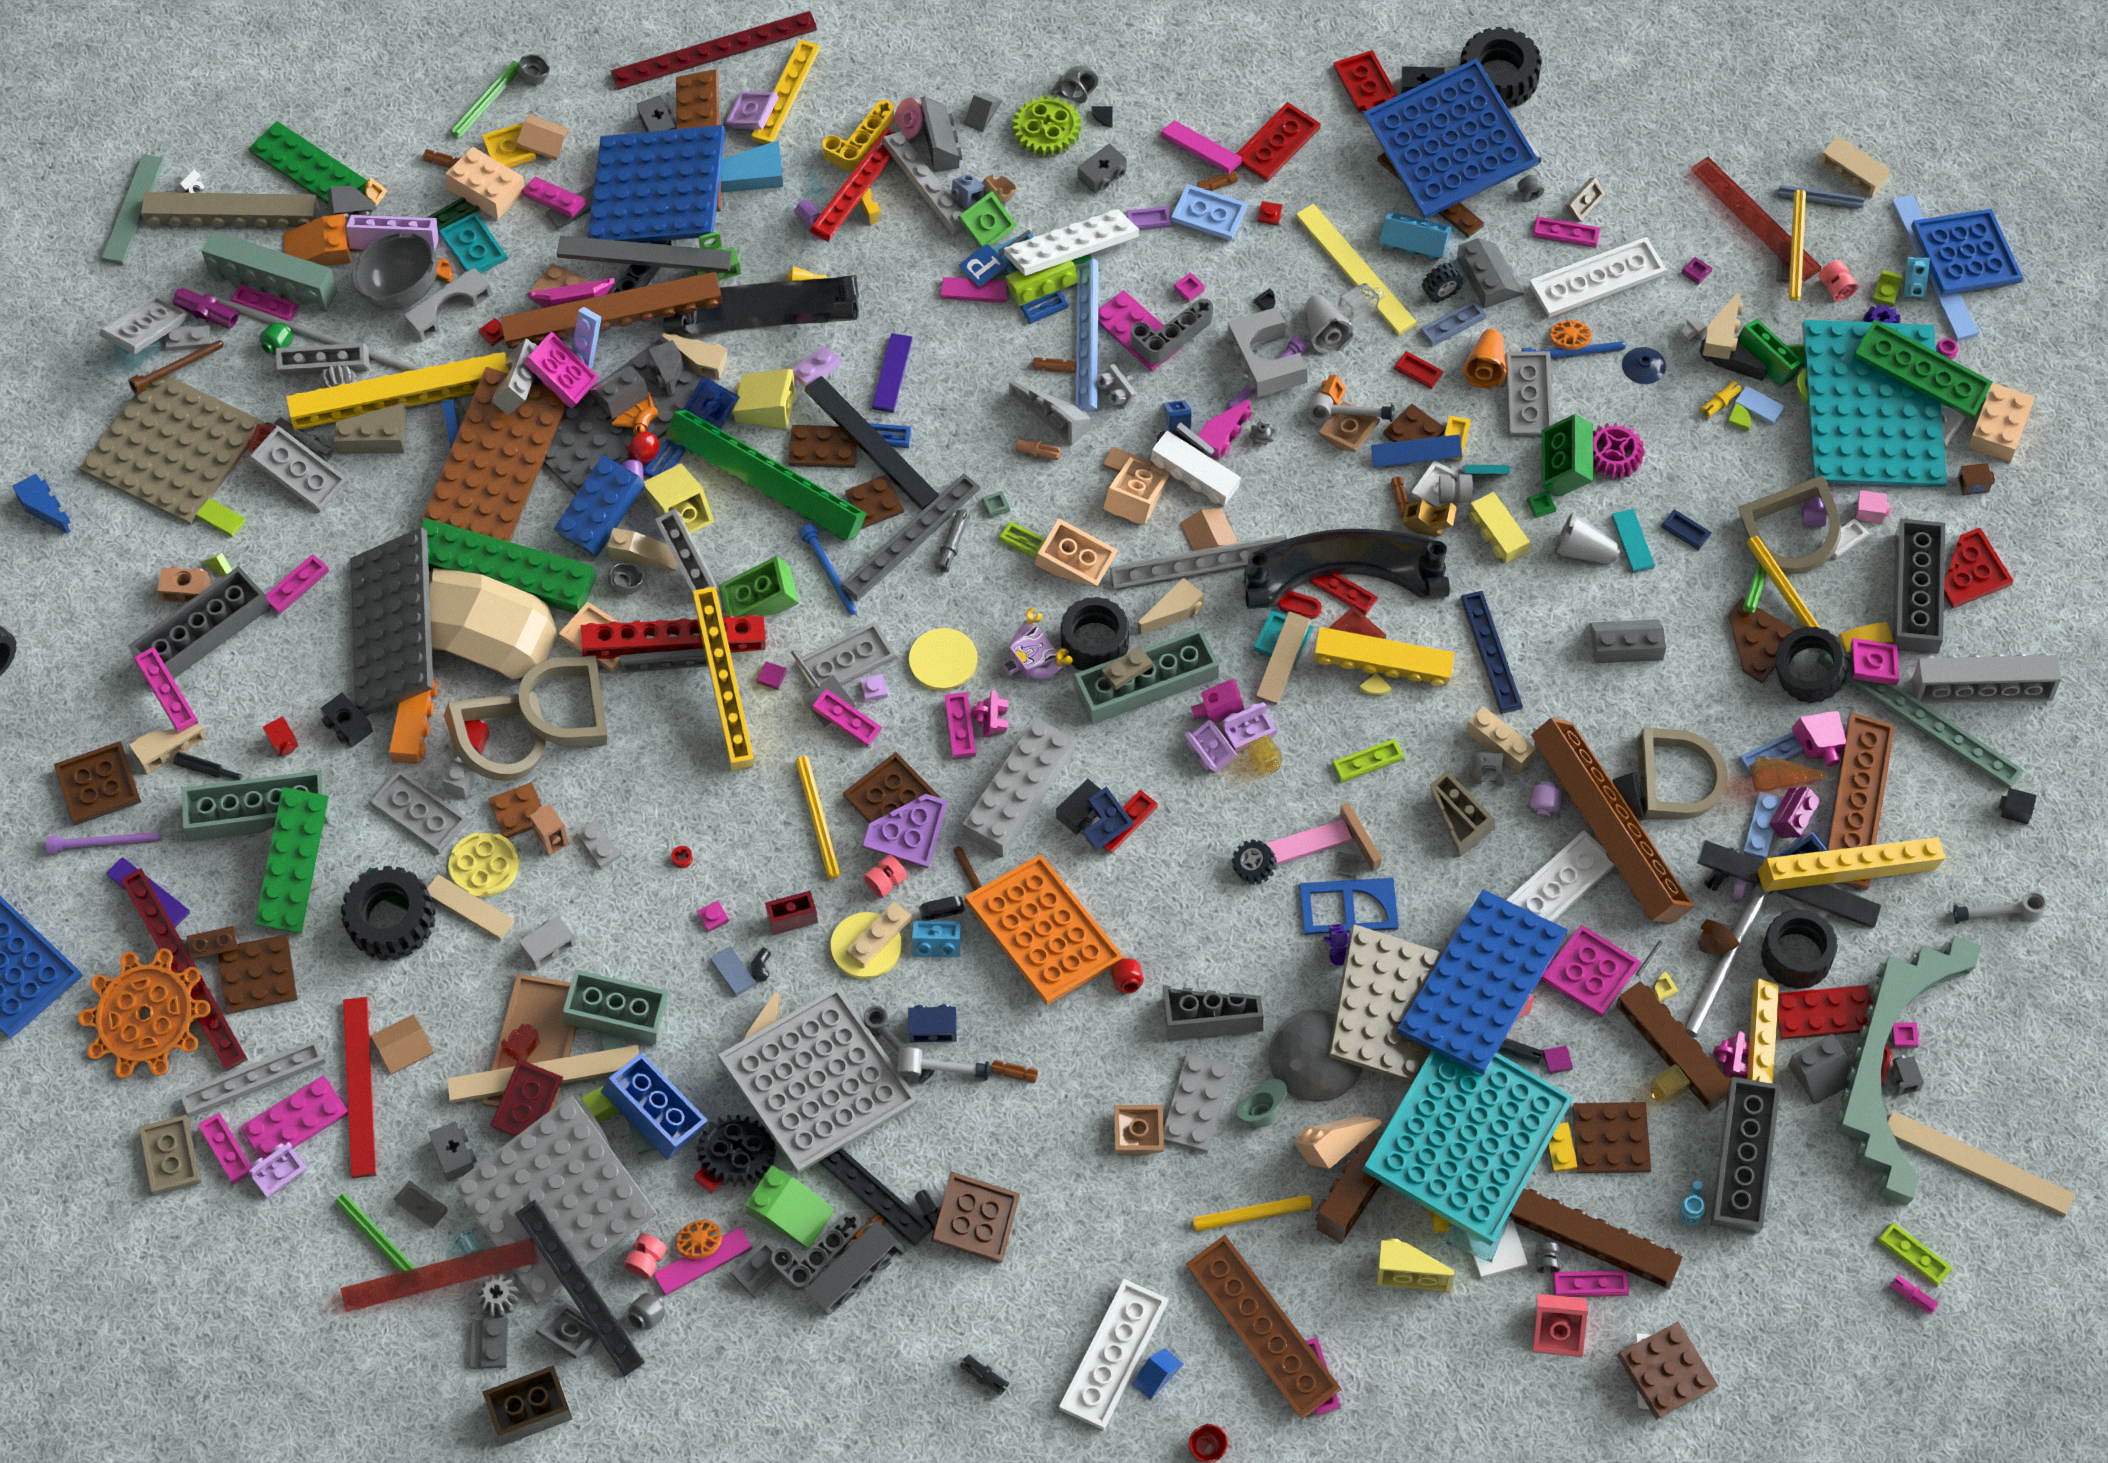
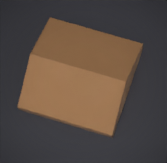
M528 114L516 146L557 160L569 128Z
M1344 401L1340 404L1343 406H1353ZM1332 414L1319 430V435L1342 451L1356 452L1380 423V418Z
M1222 508L1202 509L1180 522L1193 551L1238 543Z
M414 1014L371 1035L391 1075L434 1054Z
M1114 1105L1115 1152L1134 1156L1164 1152L1162 1105Z

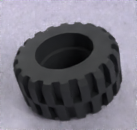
M1496 27L1493 30L1491 28L1485 29L1483 33L1478 32L1466 42L1461 53L1460 66L1476 58L1481 65L1492 60H1504L1513 64L1518 70L1508 75L1493 74L1483 67L1506 107L1511 108V104L1519 106L1522 104L1523 99L1527 101L1531 98L1532 93H1535L1539 84L1542 59L1539 55L1538 47L1534 45V41L1530 37L1526 38L1524 33L1520 31L1517 33L1513 28L1502 29V27Z
M383 866V870H378L377 867L370 869V874L365 875L363 873L358 876L360 880L357 883L353 881L349 886L350 893L346 892L344 894L343 901L345 904L341 905L343 925L352 942L360 951L364 950L367 956L374 958L376 954L379 960H387V956H391L393 960L400 959V955L404 953L406 956L413 954L411 950L415 947L420 949L424 945L423 939H429L432 934L429 928H433L436 921L434 918L436 910L433 899L423 881L418 879L415 873L411 871L406 872L405 868L396 867L393 870L392 866ZM397 896L409 902L406 916L395 926L380 929L368 924L372 909L379 902L383 901L384 898Z

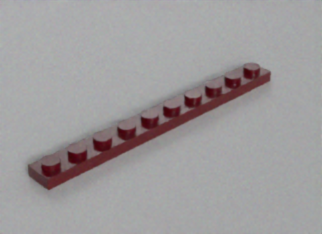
M807 11L610 71L617 90L817 31V26L811 12Z
M142 868L120 879L158 949L164 948L172 952L171 970L174 973H181L189 967L197 968ZM200 974V981L191 989L190 996L194 1000H205L209 1003L210 1013L206 1017L197 1019L225 1070L229 1071L247 1061L248 1058Z

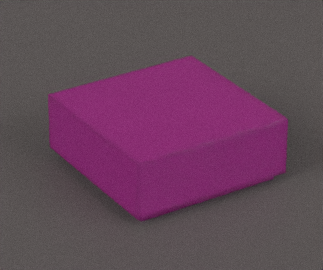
M1694 257L1682 270L1681 274L1699 285L1712 272V267Z
M766 661L757 678V683L779 690L787 673V668Z
M1567 1045L1543 1050L1549 1074L1573 1069Z

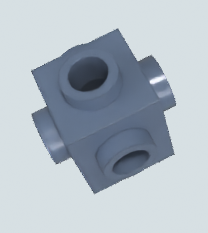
M963 175L952 180L951 197L964 209H969L984 197L985 185L972 175Z

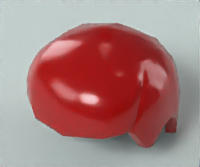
M647 431L638 433L632 439L631 444L626 446L627 456L631 460L640 461L642 464L651 462L659 451L657 437Z
M1205 1424L1198 1427L1189 1437L1188 1446L1190 1454L1196 1461L1202 1463L1218 1461L1223 1457L1228 1447L1227 1435L1221 1427L1213 1424ZM1211 1443V1451L1209 1453H1204V1451Z

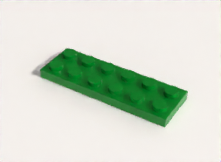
M278 121L248 148L251 154L313 195H316V197L328 205L327 190L330 187L352 185L365 195V185L367 182L365 178Z
M1875 319L1853 356L1970 419L1974 418L1993 381Z
M282 787L255 920L256 926L302 934L329 796Z

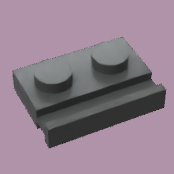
M766 1238L730 1272V1275L754 1299L777 1277L771 1271L768 1264V1258L776 1248ZM782 1255L775 1256V1262L779 1266L786 1265V1260Z
M508 1318L472 1319L471 1369L507 1368Z

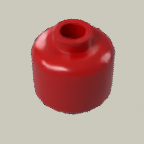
M1122 958L1111 968L1113 984L1118 991L1131 994L1143 985L1144 977L1140 963L1137 960Z

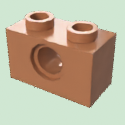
M176 566L171 568L162 567L157 592L161 601L188 603L210 587L211 580L208 572L199 568L191 570Z
M550 804L537 808L533 814L529 815L534 835L549 856L569 845L565 826Z

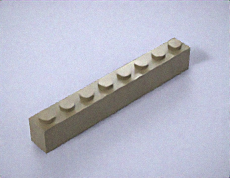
M144 192L141 215L145 225L158 227L159 225H170L172 227L191 225L199 228L203 225H209L216 228H222L223 226H234L236 228L255 226L263 229L267 226H275L280 229H286L288 227H299L316 220L319 205L316 195Z

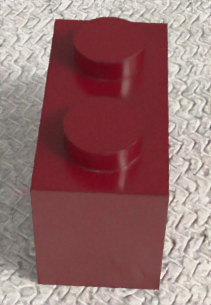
M811 890L765 902L766 914L773 935L818 923L817 910Z

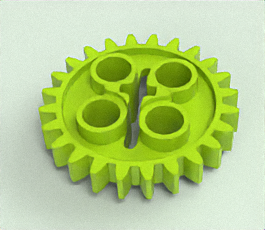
M1040 95V100L1037 101L1032 97V103L1024 101V107H1018V112L1014 113V119L1012 120L1013 134L1015 135V140L1020 141V147L1026 146L1027 152L1034 149V155H1037L1040 151L1043 157L1046 156L1047 152H1050L1051 156H1054V151L1062 154V148L1070 150V144L1075 145L1076 139L1080 138L1081 117L1078 116V110H1074L1073 104L1067 106V99L1059 102V96L1052 100L1051 95H1048L1047 99Z

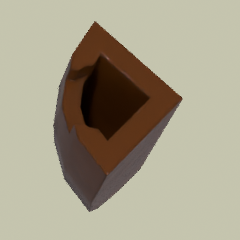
M1706 919L1701 925L1700 929L1703 930L1701 941L1698 940L1701 952L1718 955L1729 952L1740 945L1736 937L1722 924Z

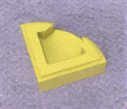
M1377 673L1359 687L1362 692L1368 695L1382 696L1392 692V688Z
M1667 972L1659 977L1654 988L1655 998L1659 1002L1677 994L1679 991Z

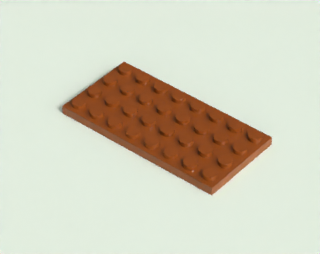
M486 367L421 522L423 523L424 518L511 542L567 405L551 389L532 382L526 400L511 414L507 415L491 401L495 390L508 374Z

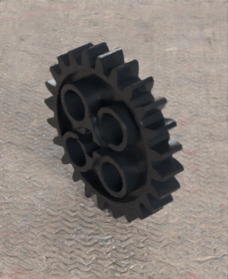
M737 1114L736 1120H732L731 1116L727 1115L726 1121L718 1117L717 1125L710 1122L709 1129H703V1134L699 1136V1144H697V1160L701 1161V1169L707 1168V1176L715 1174L714 1181L716 1182L722 1178L723 1185H726L728 1181H732L733 1187H736L737 1182H741L743 1187H745L746 1180L755 1184L756 1177L761 1180L763 1179L764 1172L767 1173L771 1165H774L776 1149H774L775 1142L771 1140L770 1134L765 1133L766 1128L764 1126L758 1127V1120L750 1123L749 1116L743 1121L739 1114ZM755 1146L757 1147V1149H751L749 1147Z

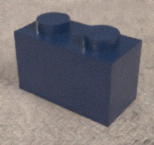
M942 1004L938 1007L916 1005L908 1008L909 1043L957 1042L956 1007Z

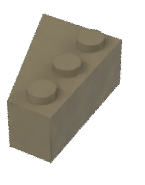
M404 402L337 421L334 442L338 454L405 453L407 412Z
M1448 770L1430 784L1433 800L1461 857L1495 829L1494 818Z

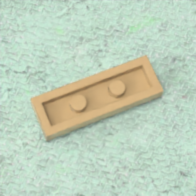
M894 901L846 950L847 954L865 968L912 920V915Z

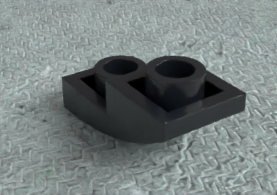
M1632 772L1612 779L1613 784L1638 822L1645 820L1644 800L1639 795L1638 776Z

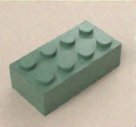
M575 969L563 1009V1024L656 1045L667 1005L668 991Z

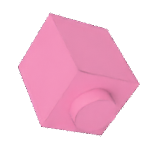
M1860 490L1855 519L1882 524L1884 516L1888 517L1890 511V503H1886L1887 494Z

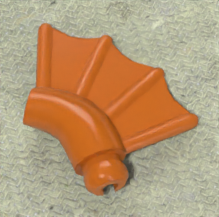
M648 392L649 397L617 416L611 423L612 426L633 428L635 435L646 431L650 421L659 415L656 407L653 405L651 393Z

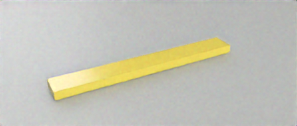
M1314 203L1296 213V218L1398 335L1416 326L1417 321Z

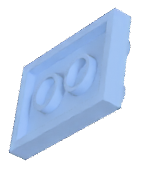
M1187 184L1173 212L1171 222L1232 241L1247 210V203Z

